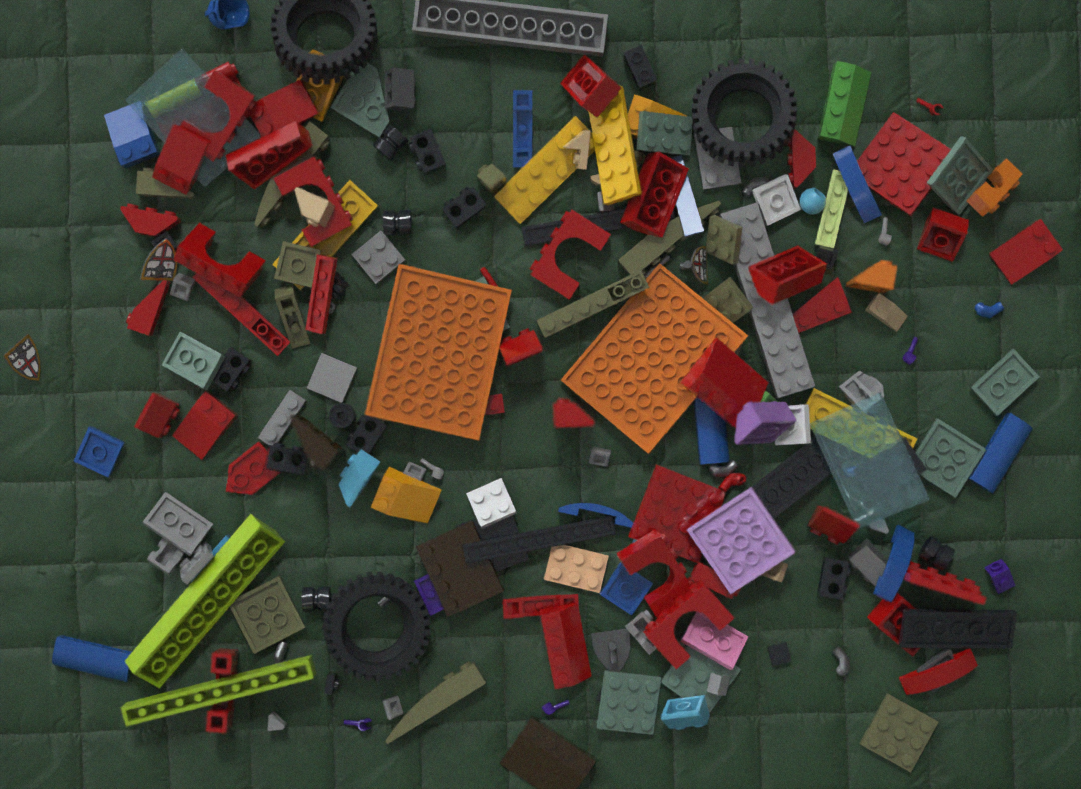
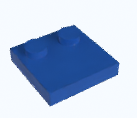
M90 426L87 429L74 462L101 475L110 477L125 442Z
M620 562L599 594L630 615H633L653 583L637 572L630 576L623 563Z

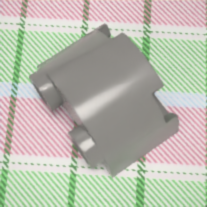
M162 538L158 544L160 549L156 552L152 551L147 561L169 575L178 566L185 552Z
M645 610L625 627L650 655L657 648L643 631L646 625L654 618Z

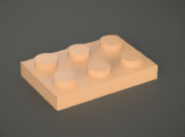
M568 545L551 547L544 580L600 593L609 555Z

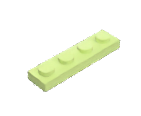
M832 170L826 195V205L822 211L814 244L833 249L848 193L840 171Z

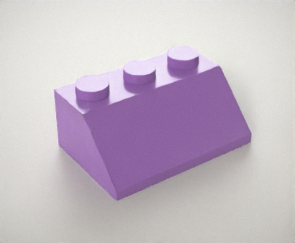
M749 402L743 406V410L737 416L735 443L736 445L772 443L797 420L786 402Z

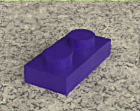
M427 574L414 580L430 616L443 610L444 608L429 575Z

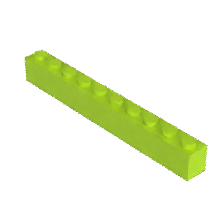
M312 655L129 701L121 707L126 726L313 679L316 675V669Z

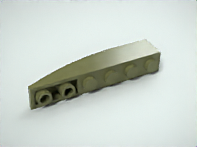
M311 122L305 128L309 131L312 147L271 177L255 220L257 227H265L271 220L269 216L273 211L277 212L283 204L281 201L284 197L273 178L312 157H315L317 160V154L328 147L330 143L328 141L330 139L329 136Z
M720 201L697 208L702 225L705 223L704 219L708 215L713 216L720 211L718 208L721 205ZM679 216L668 222L663 238L647 235L618 260V263L629 276L640 270L645 274L647 272L645 268L648 265L654 266L661 260L660 255L664 252L669 254L676 248L674 244L678 240L683 242L689 237L684 235Z
M640 270L538 319V325L544 337L547 338L648 289L649 286Z

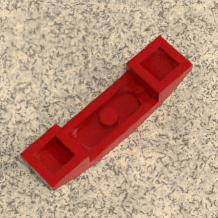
M578 594L502 599L503 619L539 616L540 609L578 602L579 607Z
M971 648L952 655L954 659L918 673L915 670L900 676L899 680L906 695L921 693L944 686L972 671L978 664Z

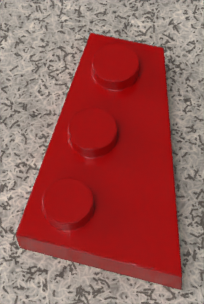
M839 277L835 278L793 313L798 333L852 313Z

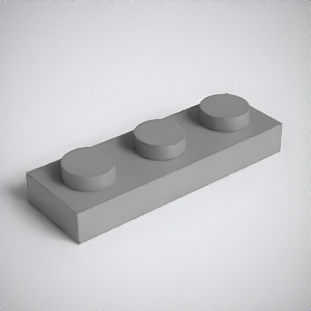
M289 390L258 438L268 445L278 443L292 423L290 415L298 414L306 400L292 390Z

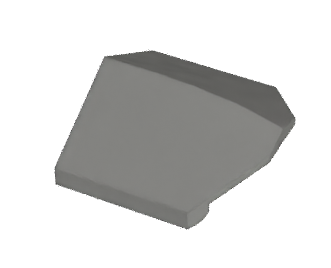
M858 371L839 386L850 403L864 414L884 399L883 385L876 378L866 375L861 371Z

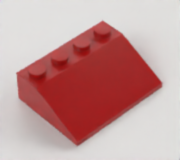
M716 337L680 383L731 427L736 429L737 416L743 410V406L749 402L760 403L769 382Z

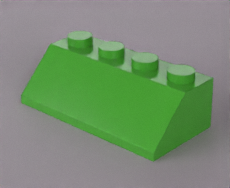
M836 61L832 70L817 139L855 147L871 72L854 64Z

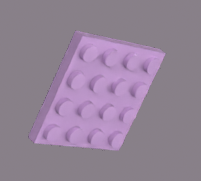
M752 487L687 529L730 594L795 553L794 548Z

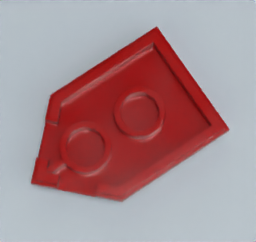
M260 441L229 464L226 492L253 495L281 473L264 469L267 449Z

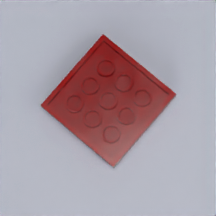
M893 112L857 161L870 190L909 216H912L932 189L927 184L928 180L951 149Z
M656 465L628 537L639 540L657 529L659 534L664 533L668 539L667 547L669 549L673 548L678 556L696 563L700 562L703 553L687 529L720 508L726 493L723 490Z

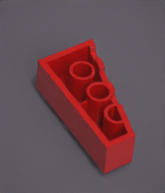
M294 121L226 155L229 171L250 187L256 189L312 147L309 131L297 121Z

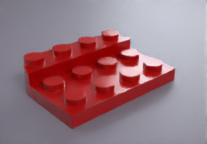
M909 562L903 580L976 603L985 604L986 597L981 595L980 587L975 585L976 581L964 578V581L957 580V575L946 572L944 576L938 574L939 570L927 567V570L920 568L921 564Z

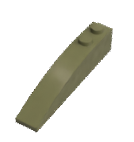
M469 661L459 667L461 670L455 674L452 671L443 677L444 681L426 693L404 715L387 737L386 743L389 744L486 684L487 681L475 661L471 664Z

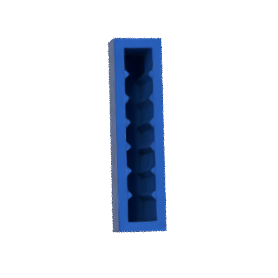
M696 398L694 400L699 464L730 462L726 422L701 400Z
M1006 413L968 480L994 494L1033 428L1015 415Z
M60 635L56 638L52 664L129 682L131 670L125 663V660L132 651Z

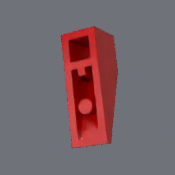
M163 280L133 309L132 313H129L126 320L128 329L153 336L171 282Z

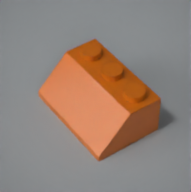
M881 260V262L868 267L848 281L846 287L878 293L893 290L897 266H893L890 261Z

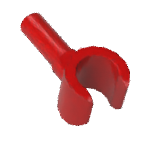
M920 98L916 100L917 103L927 107L933 116L940 115L935 112V107L943 109L941 104L932 105Z

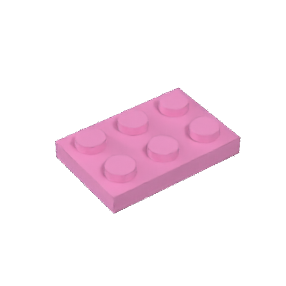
M696 611L681 642L727 669L732 670L748 636L728 624L722 630H719L706 615Z

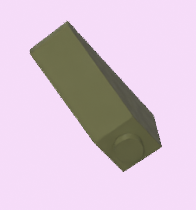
M492 163L489 166L485 164L478 170L477 178L491 195L506 184L505 175Z
M143 168V171H137L136 194L139 196L197 199V195L191 191L185 195L152 178L154 172L152 168Z
M291 284L275 289V300L292 349L310 344L294 285Z

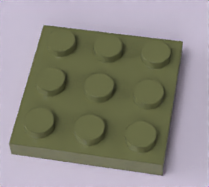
M280 576L239 596L230 606L254 654L306 627Z
M887 693L859 744L905 770L912 772L938 721Z

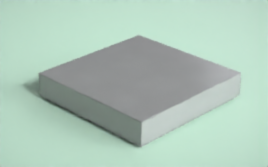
M321 353L307 388L343 403L357 367Z

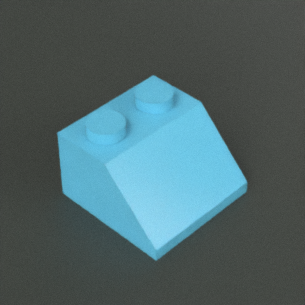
M362 449L357 455L353 454L347 462L350 466L345 467L340 474L342 479L339 487L346 505L349 507L352 506L364 490L380 464V461Z
M705 695L667 700L661 715L662 721L669 729L676 728L677 730L690 726L702 727L708 723L710 717Z

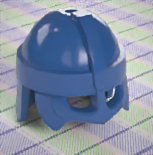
M211 0L207 11H205V17L214 26L222 30L244 26L248 22L250 14L246 0Z

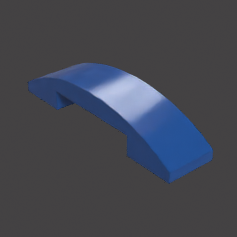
M513 90V167H523L532 158V90Z
M851 145L833 153L840 173L863 222L866 223L881 216L882 213L870 191Z
M576 503L558 509V512L577 516L579 509L615 516L614 524L631 528L633 522L625 515L598 504Z
M896 525L891 540L893 547L883 576L878 578L873 593L888 602H892L904 579L914 546V532L900 525Z

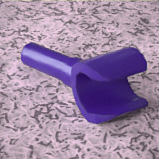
M917 337L913 338L910 348L903 355V360L909 365L917 358L912 353L918 340Z
M569 700L553 706L551 702H548L542 706V709L546 714L550 715L557 709L570 703Z
M370 718L360 721L344 720V724L357 726L361 731L371 729V727L366 726V723L372 720Z

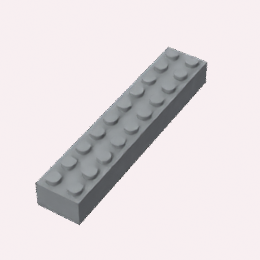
M416 0L412 31L414 35L603 57L608 15L489 0Z
M758 203L720 214L719 217L743 227L738 263L734 264L742 292L754 307L749 311V315L775 398L815 387L788 298L776 304L766 302L765 299L758 295L748 270L749 266L774 256Z

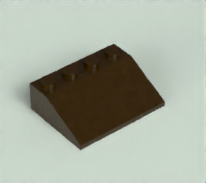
M290 415V420L306 455L311 460L310 464L317 470L331 469L346 450L302 415Z
M473 521L416 546L448 617L504 591L490 559L465 563L462 544L482 541Z
M531 715L500 761V764L537 789H577L596 762V759Z

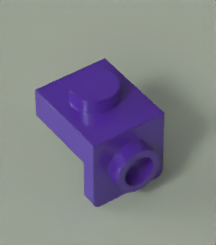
M1002 559L985 567L998 594L1016 586L1010 569Z

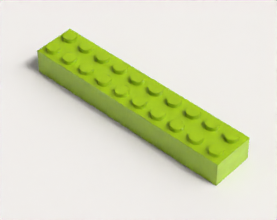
M250 514L127 657L125 663L133 674L160 688L285 543L283 538L273 528Z

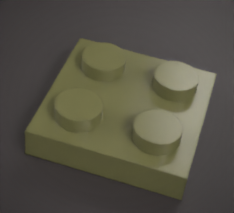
M716 215L710 216L705 252L732 265L737 264L743 227Z
M283 241L274 279L312 288L317 255L321 254V250Z
M731 277L703 297L705 301L732 323L754 308Z

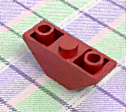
M794 129L792 138L790 137L789 144L787 145L790 147V154H787V165L791 167V173H788L793 189H796L816 168L815 147Z
M127 204V207L121 206L120 209L134 231L142 235L159 237L181 222V218L177 217L176 213L165 211L164 214L157 213V209L146 207V210L138 209L139 206Z

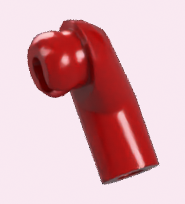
M741 473L729 474L718 488L726 493L731 486L743 485L747 478Z

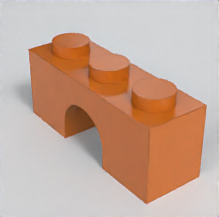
M1006 158L987 177L993 183L994 188L985 181L966 201L982 217L988 212L992 214L999 207L997 203L999 201L1003 202L1010 195L1008 191L1015 189L1019 185L1018 179L1023 174Z

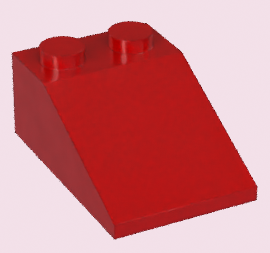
M585 54L560 83L583 108L596 118L605 111L607 105L622 89Z
M302 79L259 99L252 110H248L261 137L294 121L303 124L319 114Z
M174 124L157 160L152 178L187 195L196 183L209 141Z
M1039 219L993 250L989 255L1010 285H1012L1053 258L1063 249L1042 219Z
M529 328L519 332V336L512 339L509 336L502 339V343L499 346L507 366L543 352L535 331H530Z
M205 391L179 425L173 437L203 460L239 415L212 393Z
M817 505L807 526L811 527L810 532L821 536L823 533L829 536L828 541L838 545L839 542L844 544L857 531L860 524L826 507Z
M896 593L892 602L882 599L867 618L899 645L903 609L916 608ZM920 648L903 649L913 657Z

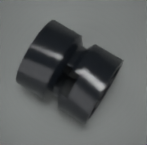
M389 125L384 131L385 137H379L373 146L387 159L393 161L398 155L397 149H402L409 140L397 129Z
M384 210V235H395L396 232H399L400 235H411V210H400L398 213L395 210Z
M339 403L330 409L329 420L337 428H347L354 424L356 412L352 406Z
M931 535L921 547L918 556L927 562L932 561V565L942 571L953 558L955 549L947 544L941 545V541Z
M319 586L317 590L314 587L302 588L303 612H314L315 609H318L320 612L327 611L326 605L328 602L331 603L330 586Z

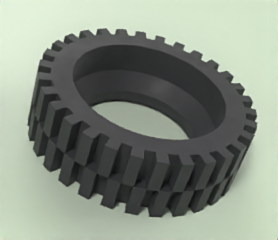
M279 0L280 6L275 5V14H272V23H270L274 48L280 63L285 65L289 73L293 70L295 77L299 78L302 74L303 81L309 82L311 77L314 84H319L320 79H324V84H330V79L333 78L335 83L341 82V76H344L345 80L350 79V72L357 75L360 73L359 66L364 69L367 66V60H372V52L375 53L378 33L374 8L372 9L370 0ZM319 14H334L344 18L351 25L354 31V39L347 47L338 52L313 54L300 49L297 43V34L302 24L309 18Z
M740 58L736 65H734L733 60H729L728 67L726 68L723 63L719 64L717 72L712 69L709 71V78L707 76L702 78V85L698 84L696 93L693 96L692 124L694 134H697V141L699 143L702 142V148L705 152L709 150V156L714 159L717 155L718 161L724 163L726 159L728 160V165L733 167L734 162H739V167L744 168L745 162H749L750 167H754L755 161L759 160L760 165L766 163L767 157H769L770 161L774 159L775 152L780 154L783 151V145L787 147L796 125L797 100L796 96L794 97L793 87L789 88V80L787 78L783 80V73L779 70L775 74V67L771 64L766 69L764 61L760 60L759 65H755V59L749 58V64H744V58ZM738 91H751L766 99L772 109L773 121L770 129L763 137L752 142H736L726 138L720 132L715 120L716 110L720 102L728 95Z
M367 572L365 577L359 574L356 576V580L352 581L351 578L347 580L345 587L340 585L338 587L339 592L337 594L333 593L331 596L332 602L327 603V612H324L323 616L325 620L323 622L324 638L333 659H336L337 664L341 668L344 667L347 673L351 674L352 672L359 679L361 676H364V679L367 681H371V677H374L376 681H381V677L384 676L387 680L392 679L391 675L396 673L397 677L401 676V670L404 668L406 671H409L411 669L410 663L416 664L419 661L417 657L419 654L423 656L425 652L423 646L428 645L427 635L430 636L431 631L428 627L430 625L428 611L417 591L408 582L405 583L402 578H395L390 573L386 576L383 572H377V575ZM372 596L385 597L395 602L401 609L404 619L403 630L398 640L389 648L381 651H367L359 648L352 642L347 632V619L352 608L361 600Z

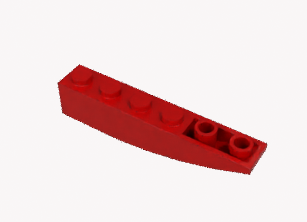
M197 273L192 277L277 356L291 343L243 296L239 298Z

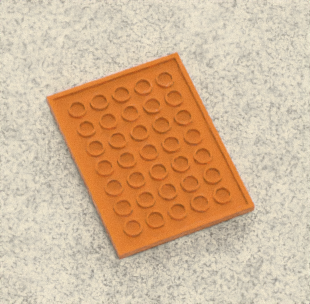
M660 263L646 278L649 288L629 298L561 379L564 384L648 454H650L697 398L680 382L712 341L717 337L735 353L748 338L746 333Z
M399 264L365 415L479 440L512 290Z

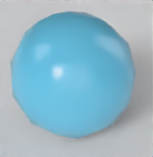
M816 188L806 189L800 196V207L807 214H818L826 205L825 195Z

